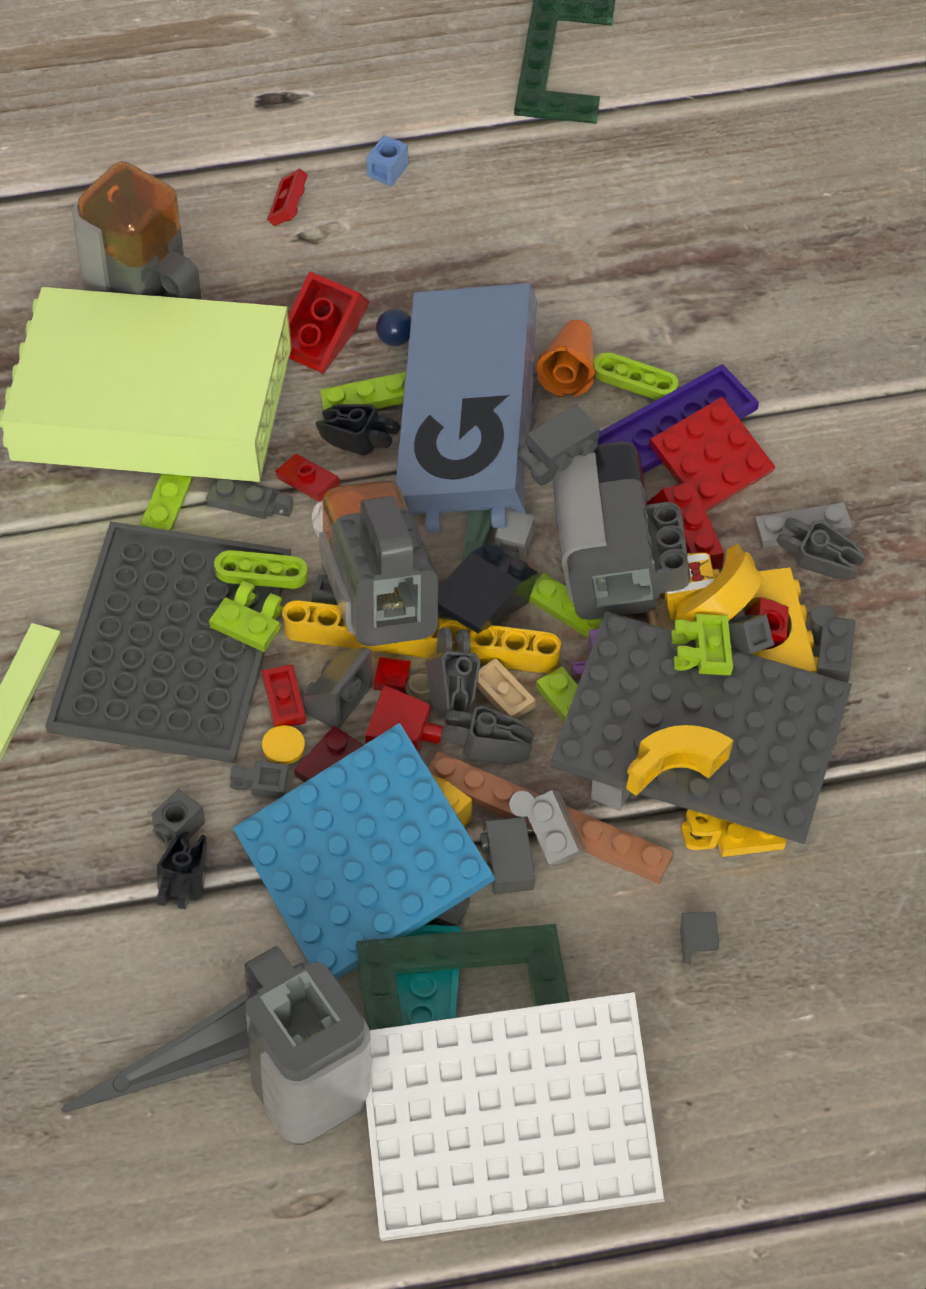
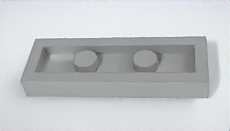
M844 502L757 516L754 521L762 548L779 546L776 539L780 533L787 534L802 542L804 541V538L794 534L785 527L784 524L788 518L797 519L810 526L814 521L823 520L843 535L851 534L852 524Z

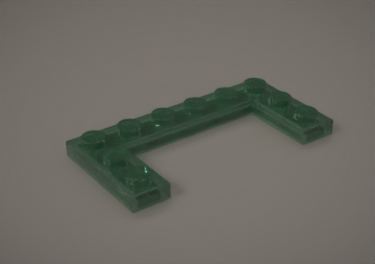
M533 0L514 106V116L597 124L600 96L546 90L558 20L612 26L616 0Z
M556 924L356 941L355 944L365 1020L369 1030L403 1026L396 974L526 963L534 1007L569 1002Z

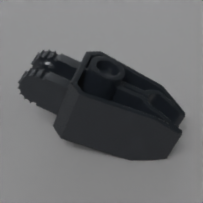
M337 404L323 410L324 420L315 423L320 436L334 447L362 456L372 453L375 447H383L384 449L390 447L393 441L389 434L395 435L401 428L397 420L378 416L373 405Z
M184 832L174 838L157 864L158 905L165 906L169 897L172 896L177 898L178 908L186 910L190 900L203 897L207 869V841L205 835H201L197 843L190 846L189 832Z

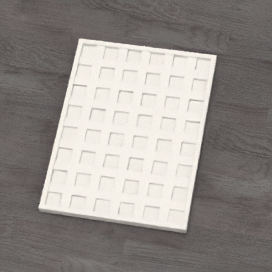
M635 992L370 1030L371 1085L366 1099L381 1241L665 1202Z

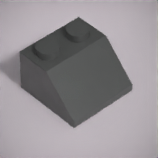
M366 647L339 651L333 660H328L321 671V676L315 683L311 682L304 692L303 699H305L306 714L331 728L333 726L340 728L373 686L371 650Z

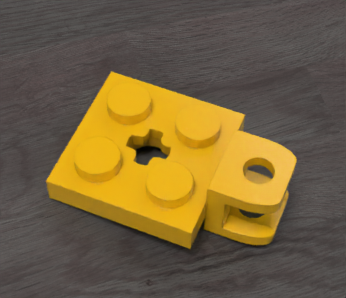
M690 809L686 812L687 821L683 822L680 828L686 848L690 850L714 849L718 844L721 857L784 850L787 843L785 838ZM690 832L693 835L702 837L700 839H695L690 835Z

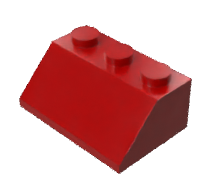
M692 481L663 488L647 502V505L664 502L677 504L681 510L687 554L707 553L710 556L712 569L722 568L723 548Z

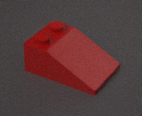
M309 271L288 315L292 345L289 359L324 374L356 331L369 301L361 293Z

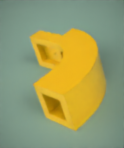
M738 544L728 548L724 567L720 574L706 588L679 602L675 619L694 622L696 614L725 615L728 616V621L731 620L752 599L762 582L763 577L756 569L752 556L748 552L744 553Z

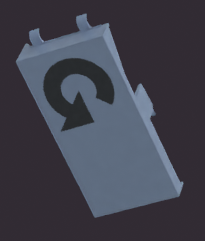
M531 283L414 292L394 497L399 507L408 510L411 515L426 514L425 525L427 532L441 531L440 515L445 512L492 509L491 521L493 528L507 527V508H512L521 514H526L524 504L525 464L518 459V453L523 447H526L527 433L530 432L537 312V299Z

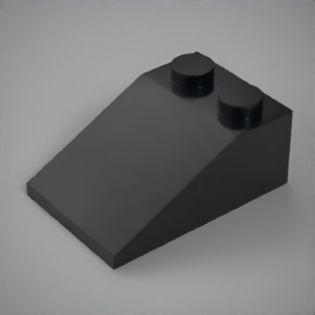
M486 543L472 551L438 588V610L479 634L529 602L538 572L530 568L526 562L515 559L503 552L499 546Z

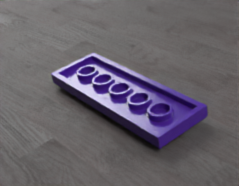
M721 364L599 431L598 445L616 442H628L635 445L640 454L642 472L644 474L662 463L649 445L650 439L721 397L725 399L739 419L758 410L759 402Z

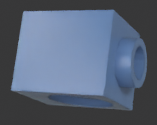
M383 135L367 156V177L393 186L408 166V145Z

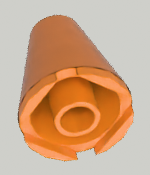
M577 319L567 322L538 358L536 364L537 379L547 391L556 396L563 397L565 393L573 394V397H577L587 392L592 386L595 378L593 332L590 325Z

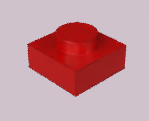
M379 657L374 678V690L382 691L383 686H388L405 693V686L411 670V661Z

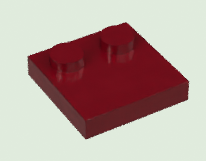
M333 726L294 769V776L305 783L364 746V744L336 726Z

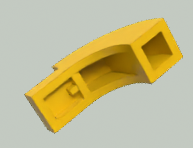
M694 725L673 726L654 732L640 742L638 756L627 770L629 777L626 789L637 796L660 773L672 768L692 769L709 779L729 759L734 740L718 731Z

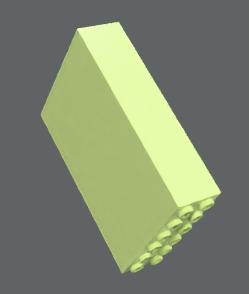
M42 287L39 298H35L33 302L32 320L27 321L26 340L20 344L19 363L13 367L12 386L6 389L5 409L0 410V428H3L4 432L3 446L8 449L10 460L260 482L292 348L287 306Z

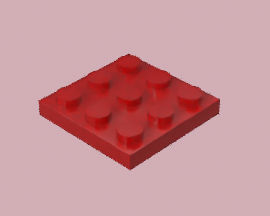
M723 397L654 436L649 441L650 447L678 484L693 482L706 512L769 475L775 469V465Z

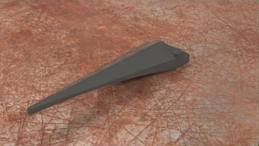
M301 962L297 965H294L293 968L295 969L299 966H305L303 962ZM244 993L130 1067L64 1105L62 1112L74 1111L249 1057L245 1009L247 993Z

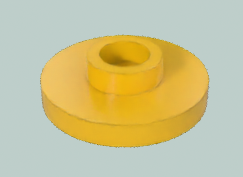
M276 726L264 735L262 751L270 762L289 765L302 757L305 751V739L302 733L292 726Z

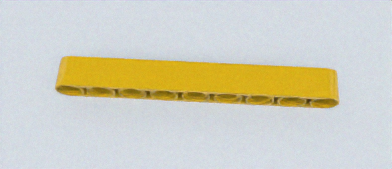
M293 600L288 602L282 609L284 634L293 641L352 649L366 647L375 652L429 658L431 654L437 653V634L443 627L450 628L452 640L455 639L457 630L465 629L469 631L470 653H475L480 659V665L483 666L496 658L506 669L551 673L557 670L560 665L561 641L555 634L549 632L492 625L478 634L456 620L438 618L436 631L427 638L377 646H365L357 640L356 636L348 631L338 605ZM455 641L452 642V651H453V652H454V643H455Z

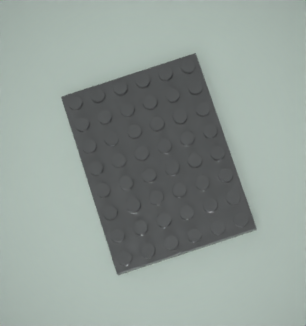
M110 521L46 722L47 733L235 763L265 653L210 628L209 620L223 599L226 597L234 600L240 584L226 583L219 580L215 574L214 561L220 553L228 550L291 556V549ZM255 586L252 593L256 594V598L249 608L261 613L269 594L272 593L281 597L283 588Z
M605 611L552 755L550 767L627 790L626 786L629 777L627 770L630 764L637 758L642 740L654 732L673 726L694 725L709 728L734 740L729 759L709 779L692 769L672 768L660 773L639 794L805 844L852 684L752 654L739 653L732 648L733 670L731 675L699 674L698 666L684 671L674 669L673 658L677 656V646L696 648L695 640H691L686 644H673L671 630Z

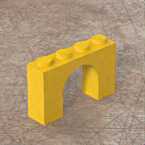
M791 567L759 571L763 577L762 582L755 595L744 607V616L745 612L761 597L789 607L788 638L784 643L775 648L760 650L752 655L817 674L819 658L818 656H813L812 653L814 639L812 631L806 629V607L804 604L800 605L799 602L801 596L799 580L793 579Z

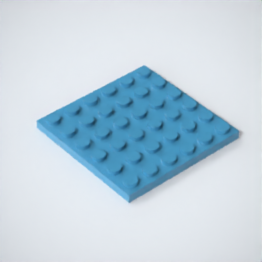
M400 723L233 827L309 964L313 962L324 964L336 980L496 880Z

